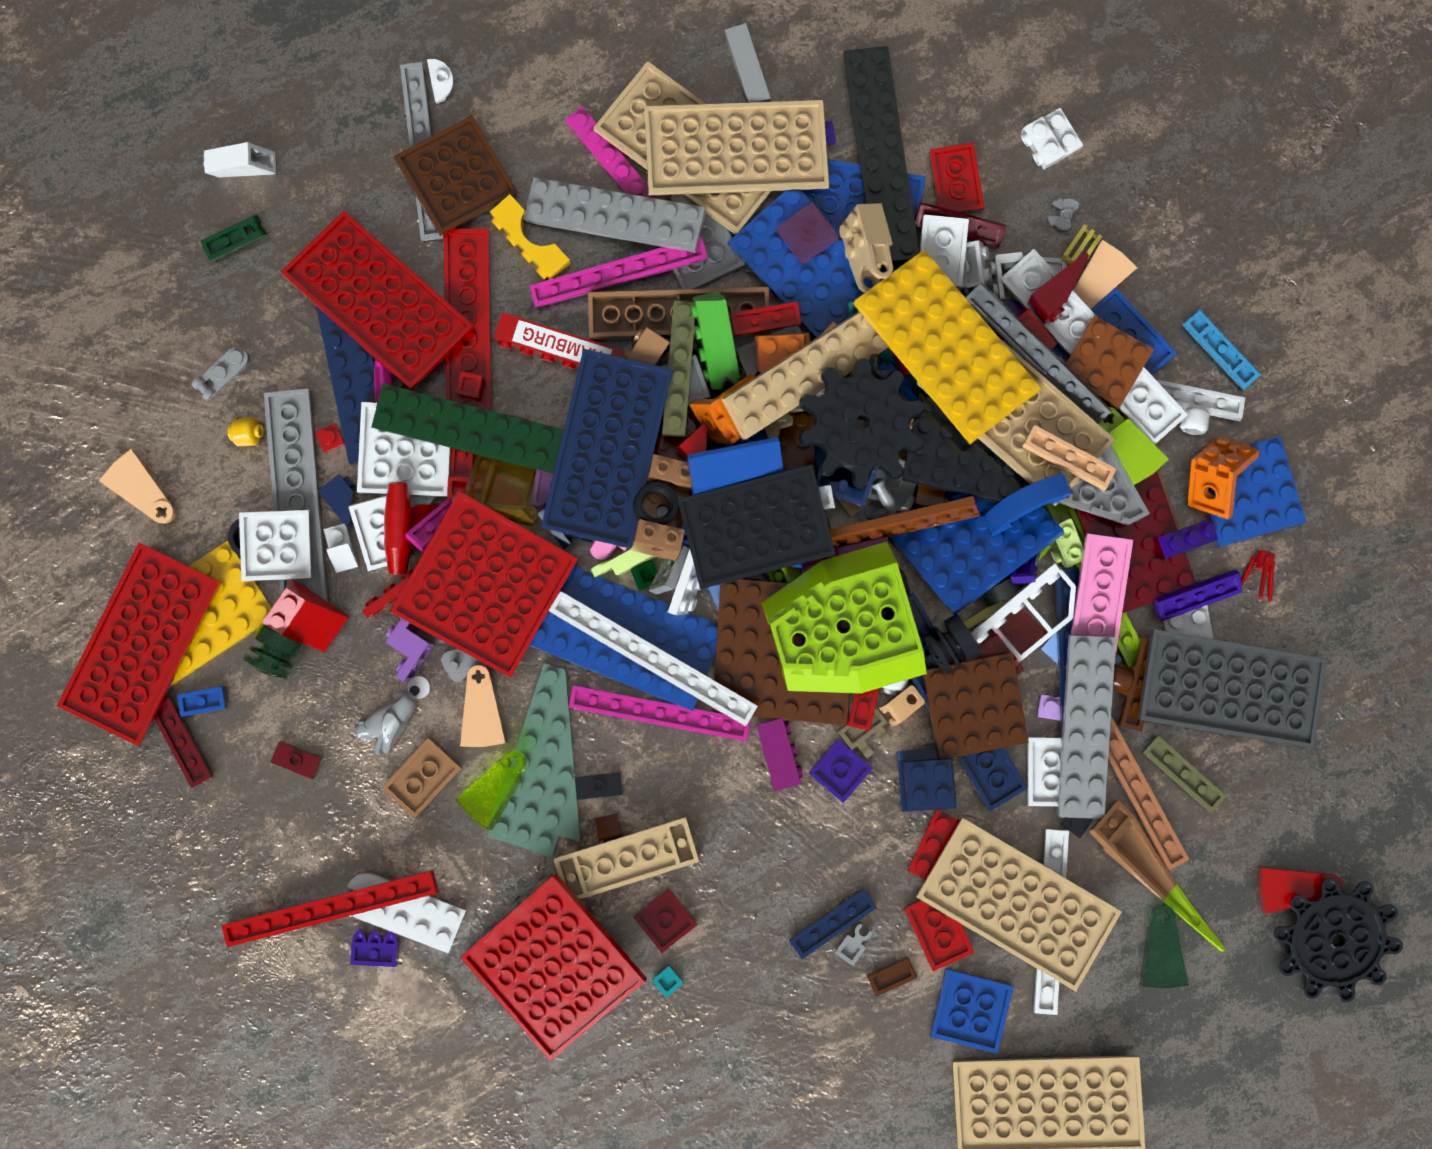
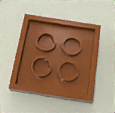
M1094 315L1066 365L1101 400L1119 409L1154 349Z

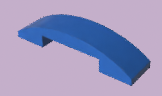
M1061 473L1032 483L996 504L985 515L992 536H996L1013 526L1012 522L1047 503L1055 504L1072 495L1073 493L1066 475Z

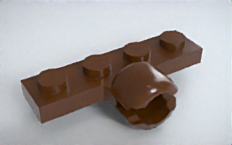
M1140 637L1132 667L1114 664L1113 691L1124 695L1118 725L1141 732L1144 720L1137 719L1149 639Z

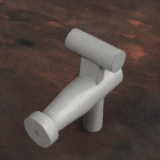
M878 478L874 480L872 488L876 489L884 508L870 512L871 520L910 511L916 501L915 496L909 495L906 501L897 503L884 485V479Z

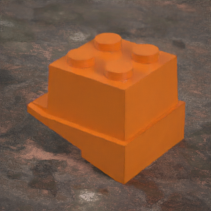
M810 333L755 336L756 372H764L810 342Z

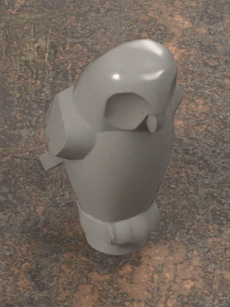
M400 691L393 695L392 701L380 706L368 718L359 719L358 723L355 724V732L358 738L369 742L378 738L375 753L383 755V753L388 754L408 725L409 718L415 709L417 700L414 694L409 691Z

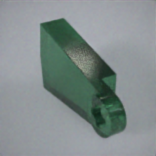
M1157 905L1151 912L1140 985L1143 987L1174 988L1189 986L1175 912L1167 905ZM1162 910L1169 915V918H1166L1164 923H1162L1161 919L1157 918L1162 913Z

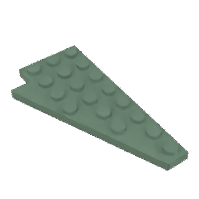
M546 663L543 664L487 835L488 837L553 857L559 836L578 842L581 839L570 709L568 708L567 675L564 669Z

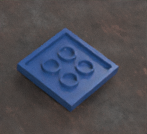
M946 968L930 1036L998 1054L1014 986Z

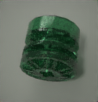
M260 624L254 638L262 645L261 647L249 646L248 649L257 655L255 657L245 654L243 659L252 665L254 669L264 674L288 679L290 674L281 669V667L292 669L293 665L286 660V657L298 658L304 644L284 637L268 626Z

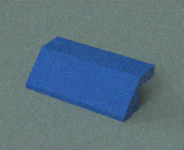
M778 437L690 454L687 461L692 482L691 495L784 472Z

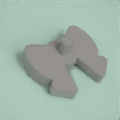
M1059 198L1052 204L1061 210L1060 216H1048V220L1052 227L1056 226L1060 230L1070 231L1072 230L1071 221L1074 213L1080 208V205L1074 199L1062 200Z

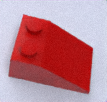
M291 579L262 623L284 637L325 652L349 616Z

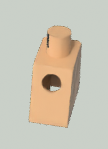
M911 684L877 709L888 722L887 725L893 727L903 722L925 704V701L916 687Z

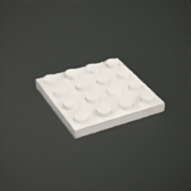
M361 402L357 493L387 494L389 482H406L409 495L447 497L451 448L371 428L377 403Z

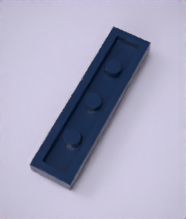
M863 888L790 938L789 941L801 959H804L875 910L877 906Z

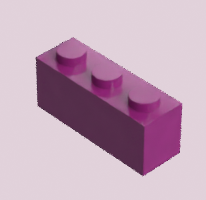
M783 718L756 725L774 791L800 785V779L804 778L801 765L796 766L794 757L798 756L795 744H790L788 735L792 734L789 722H784Z

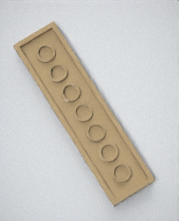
M858 311L721 398L742 439H748L799 406V400L803 395L810 394L814 396L825 389V384L820 377L821 371L824 368L832 367L840 376L844 377L854 370V364L859 358L870 360L887 349L888 345Z

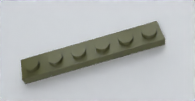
M674 301L668 361V369H672L673 372L664 408L663 436H686L695 318L692 317L690 304H694V302Z

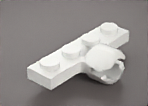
M1156 380L1188 414L1181 421L1180 425L1182 431L1187 434H1204L1208 430L1210 416L1240 421L1243 417L1245 397Z

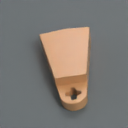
M1101 240L1073 291L1092 309L1137 267L1121 251Z
M130 449L115 461L99 480L155 522L167 524L174 519L175 509L168 500L167 494L135 450ZM160 507L163 509L167 507L166 517L158 516L160 514L158 510Z
M473 666L467 673L460 746L487 747L507 743L490 672L484 666ZM477 670H480L481 674H485V679H481V683H477V680L473 679V675L477 674Z

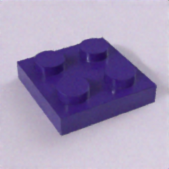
M837 739L811 769L809 774L844 803L873 768Z

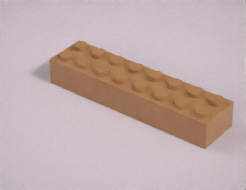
M769 287L588 292L589 338L595 342L631 341V339L635 338L640 328L645 330L646 327L651 328L664 338H671L674 301L693 302V297L714 292H720L726 299L732 336L734 338L730 313L768 307ZM695 318V326H698L697 318ZM770 331L736 337H755L762 335H770Z

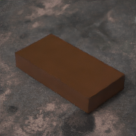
M908 956L866 975L876 997L918 978Z

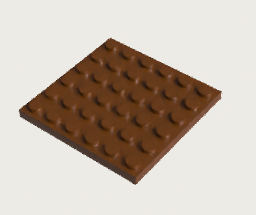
M743 578L720 584L714 681L757 705L758 707L752 715L754 717L783 718L784 720L847 726L850 693L787 690L781 670L782 665L770 625L767 623L762 602L790 582ZM840 620L837 623V630L840 633L845 634L849 631L850 626L846 620ZM796 633L792 637V642L795 646L801 647L805 643V637L801 633ZM712 707V712L722 713Z

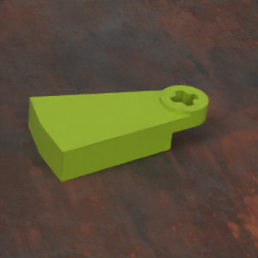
M1109 407L1112 410L1109 413L1112 417L1110 419L1111 424L1109 422L1104 423L1103 420L1099 424L1116 439L1111 446L1133 485L1155 473L1169 459L1129 418L1125 420L1114 408Z

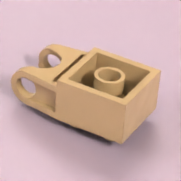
M882 203L857 204L840 226L839 233L843 239L845 256L849 260L856 284L863 293H866L871 288L865 286L864 279L871 280L873 286L880 282V278H888L892 273L893 265L889 248L893 243ZM882 265L886 267V273L880 272Z

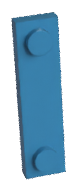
M1201 309L1196 311L1182 324L1242 390H1245L1261 375Z

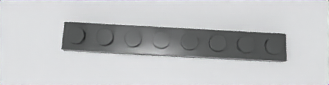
M982 282L965 297L978 314L1034 369L1097 424L1111 413L1112 410Z

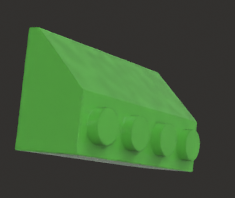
M720 292L693 297L694 304H690L692 317H696L698 326H694L697 340L701 339L702 348L698 350L701 362L705 361L706 370H703V377L705 382L709 383L711 389L721 390L725 377H729L734 384L738 382L740 377L726 299Z

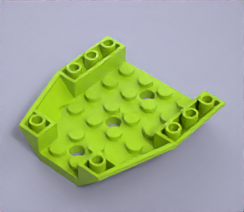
M888 542L822 560L762 602L767 623L770 625L780 658L781 670L788 691L864 693L927 674L922 644L900 570ZM884 607L892 608L894 616L891 620L882 618L881 611ZM840 620H846L849 623V631L845 634L837 630V623ZM796 633H801L805 637V643L801 647L795 646L792 642V637Z

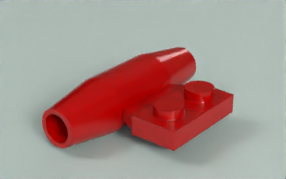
M389 482L384 508V549L388 573L395 575L407 574L411 547L418 549L406 538V533L441 505L438 503L417 504L411 508L408 484L406 482Z

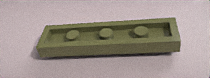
M1156 735L1142 751L1145 756L1209 813H1213L1227 797L1159 735Z

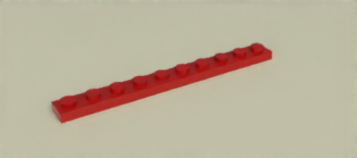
M434 870L225 923L221 927L226 946L231 947L439 893Z

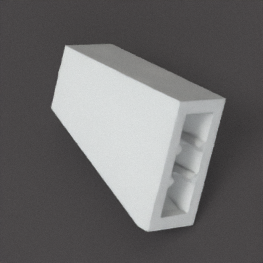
M249 142L205 150V173L216 177L276 174L275 152Z

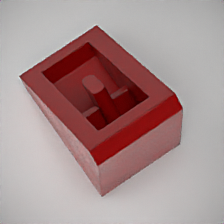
M707 425L699 426L675 448L686 462L688 461V455L706 451Z

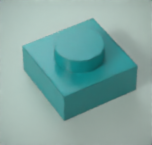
M670 965L665 967L651 980L666 998L684 983Z

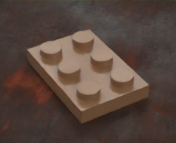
M427 738L386 782L382 789L416 819L462 767L433 740Z

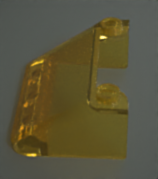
M477 455L465 495L511 521L529 526H537L538 511L532 506H526L536 470Z

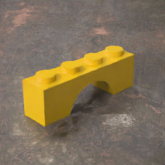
M510 194L490 211L493 217L491 222L499 231L502 228L508 234L506 239L514 247L518 245L523 250L520 254L528 263L533 261L538 267L535 270L542 279L548 278L550 280L557 278L571 265L568 257L555 243L548 246H538L532 244L524 237L523 217L526 212Z

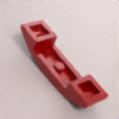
M451 448L447 499H454L458 491L471 498L474 454Z

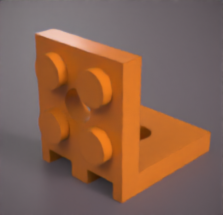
M749 374L715 399H695L689 403L700 425H707V437L710 442L733 444L742 438L721 398L753 379V374Z
M1217 437L1191 461L1187 506L1225 519L1231 518L1233 516L1237 476L1258 458L1259 449L1253 448L1248 444L1230 441L1225 437ZM1208 487L1215 491L1216 496L1210 494Z

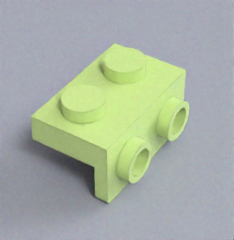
M1067 518L1058 523L1064 530V534L1051 543L1053 549L1051 555L1056 563L1069 568L1082 562L1084 548L1072 519Z

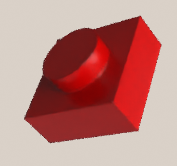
M460 371L456 394L479 399L484 377Z
M336 423L315 432L324 453L345 445Z

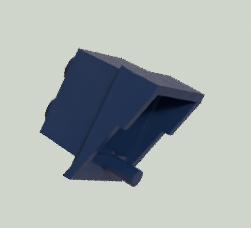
M844 467L837 469L829 477L823 476L818 471L816 481L818 487L831 485L834 498L864 508L878 469L871 472L869 484L864 489H858L853 485L852 473Z
M936 748L897 751L901 812L957 808L953 758L938 759Z

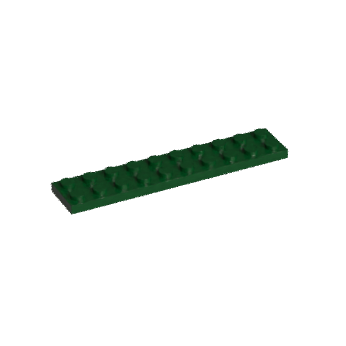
M382 383L371 426L374 429L554 474L564 429L384 383Z

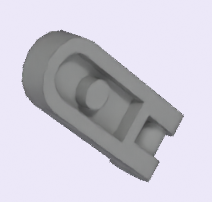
M240 347L229 349L202 376L198 377L192 383V386L195 390H199L203 394L202 397L209 402L248 366L250 361L249 354ZM210 380L215 384L212 388L206 385Z

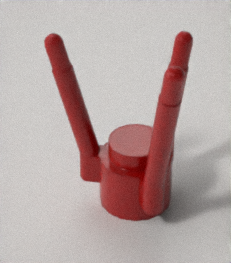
M1257 550L1256 556L1251 555L1250 563L1241 577V585L1243 586L1253 566L1256 565L1255 569L1262 571L1258 598L1262 599L1267 572H1269L1268 601L1271 602L1276 563L1274 561L1275 554L1269 551Z

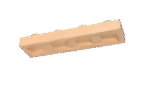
M1036 425L1032 427L1022 446L1104 491L1117 470L1113 466Z

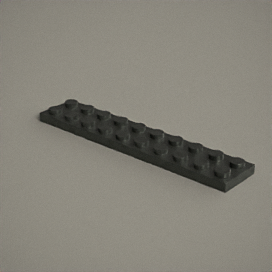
M888 46L844 51L843 56L865 204L882 203L893 243L889 248L892 264L908 262L919 254Z

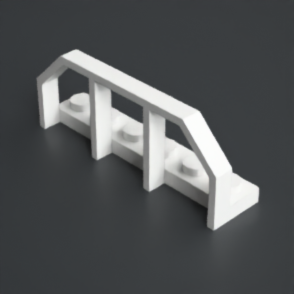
M1054 561L1036 577V582H1030L1023 589L1019 590L970 633L975 641L981 643L989 636L987 631L992 628L1015 655L1014 663L1016 666L1073 619L1076 585ZM1061 575L1071 587L1069 614L1052 628L1027 598L1034 599L1042 592L1040 588L1045 583L1051 585ZM1026 605L1048 632L1020 654L999 627L1007 621L1005 616L1010 612L1016 614ZM962 655L958 657L960 662L967 661Z

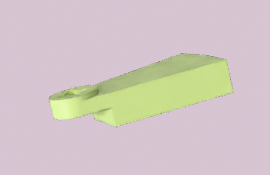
M628 550L612 560L609 559L598 564L591 571L594 577L601 576L611 570H614L616 575H622L630 571V569L656 558V556Z

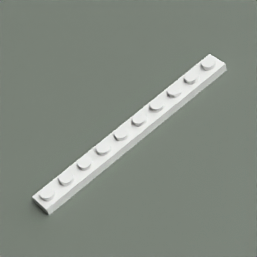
M561 591L549 609L550 613L744 726H747L758 707Z

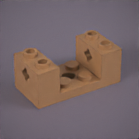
M654 454L646 485L651 482H661L670 486L675 491L678 499L690 496L692 482L687 462ZM650 492L644 497L643 508L651 517L661 518L656 511L658 507L664 506L667 509L669 508L666 498L660 493ZM678 508V512L673 520L666 525L639 519L630 551L675 561L680 553L685 530L681 529L683 520L680 508Z

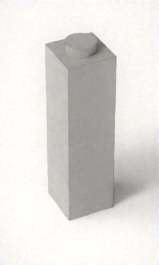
M731 24L728 26V29H725V39L746 103L770 102L771 97L747 24Z

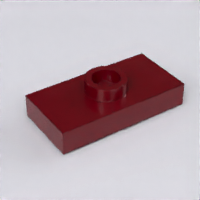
M279 741L270 763L314 779L322 758Z

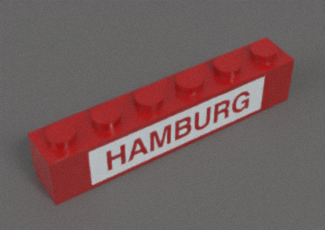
M504 312L501 314L494 335V339L496 342H499L498 346L506 349L515 347L520 349V353L532 356L534 353L540 355V359L550 363L556 360L562 362L563 367L575 370V367L579 368L583 348L621 358L626 352Z

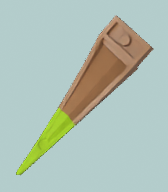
M1119 800L1113 802L1105 812V815L1091 828L1090 834L1104 847L1103 850L1212 945L1221 952L1226 951L1223 944L1175 882L1135 816Z

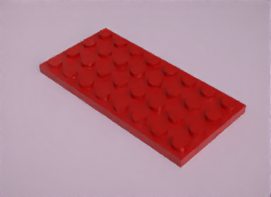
M345 211L339 214L280 271L283 277L411 391L474 329L472 323Z
M138 542L57 707L136 746H141L222 582Z

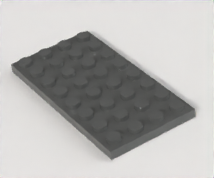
M1151 629L1137 720L1314 748L1327 658Z

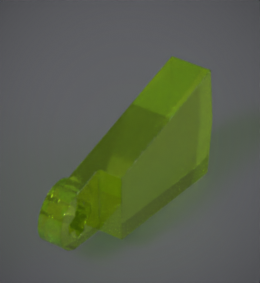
M515 750L508 751L496 764L455 799L464 811L485 829L493 830L522 781L519 777L526 767L525 755ZM511 758H518L516 761L518 764L517 767H511Z

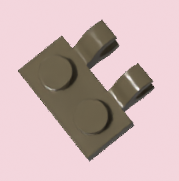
M875 708L871 731L848 725L838 731L849 748L853 750L858 747L866 759L874 754L865 742L872 734L876 733L884 745L892 740L883 728L888 722L877 708Z

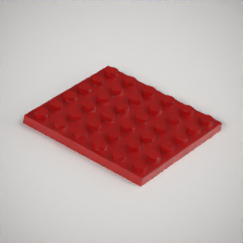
M458 491L391 607L390 612L511 678L578 558Z
M556 873L460 957L549 1061L554 1059L647 980V977Z

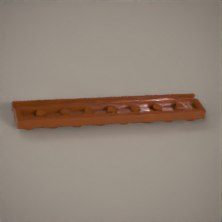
M974 496L838 527L829 531L834 548L974 518L980 516Z

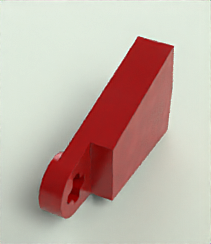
M1258 867V891L1262 912L1268 914L1291 908L1290 899L1294 895H1302L1309 901L1316 900L1322 893L1321 884L1325 878L1336 879L1341 891L1342 881L1337 875L1332 873Z

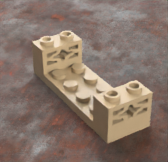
M687 816L666 821L664 824L579 851L574 850L558 855L554 858L558 876L579 900L700 862Z

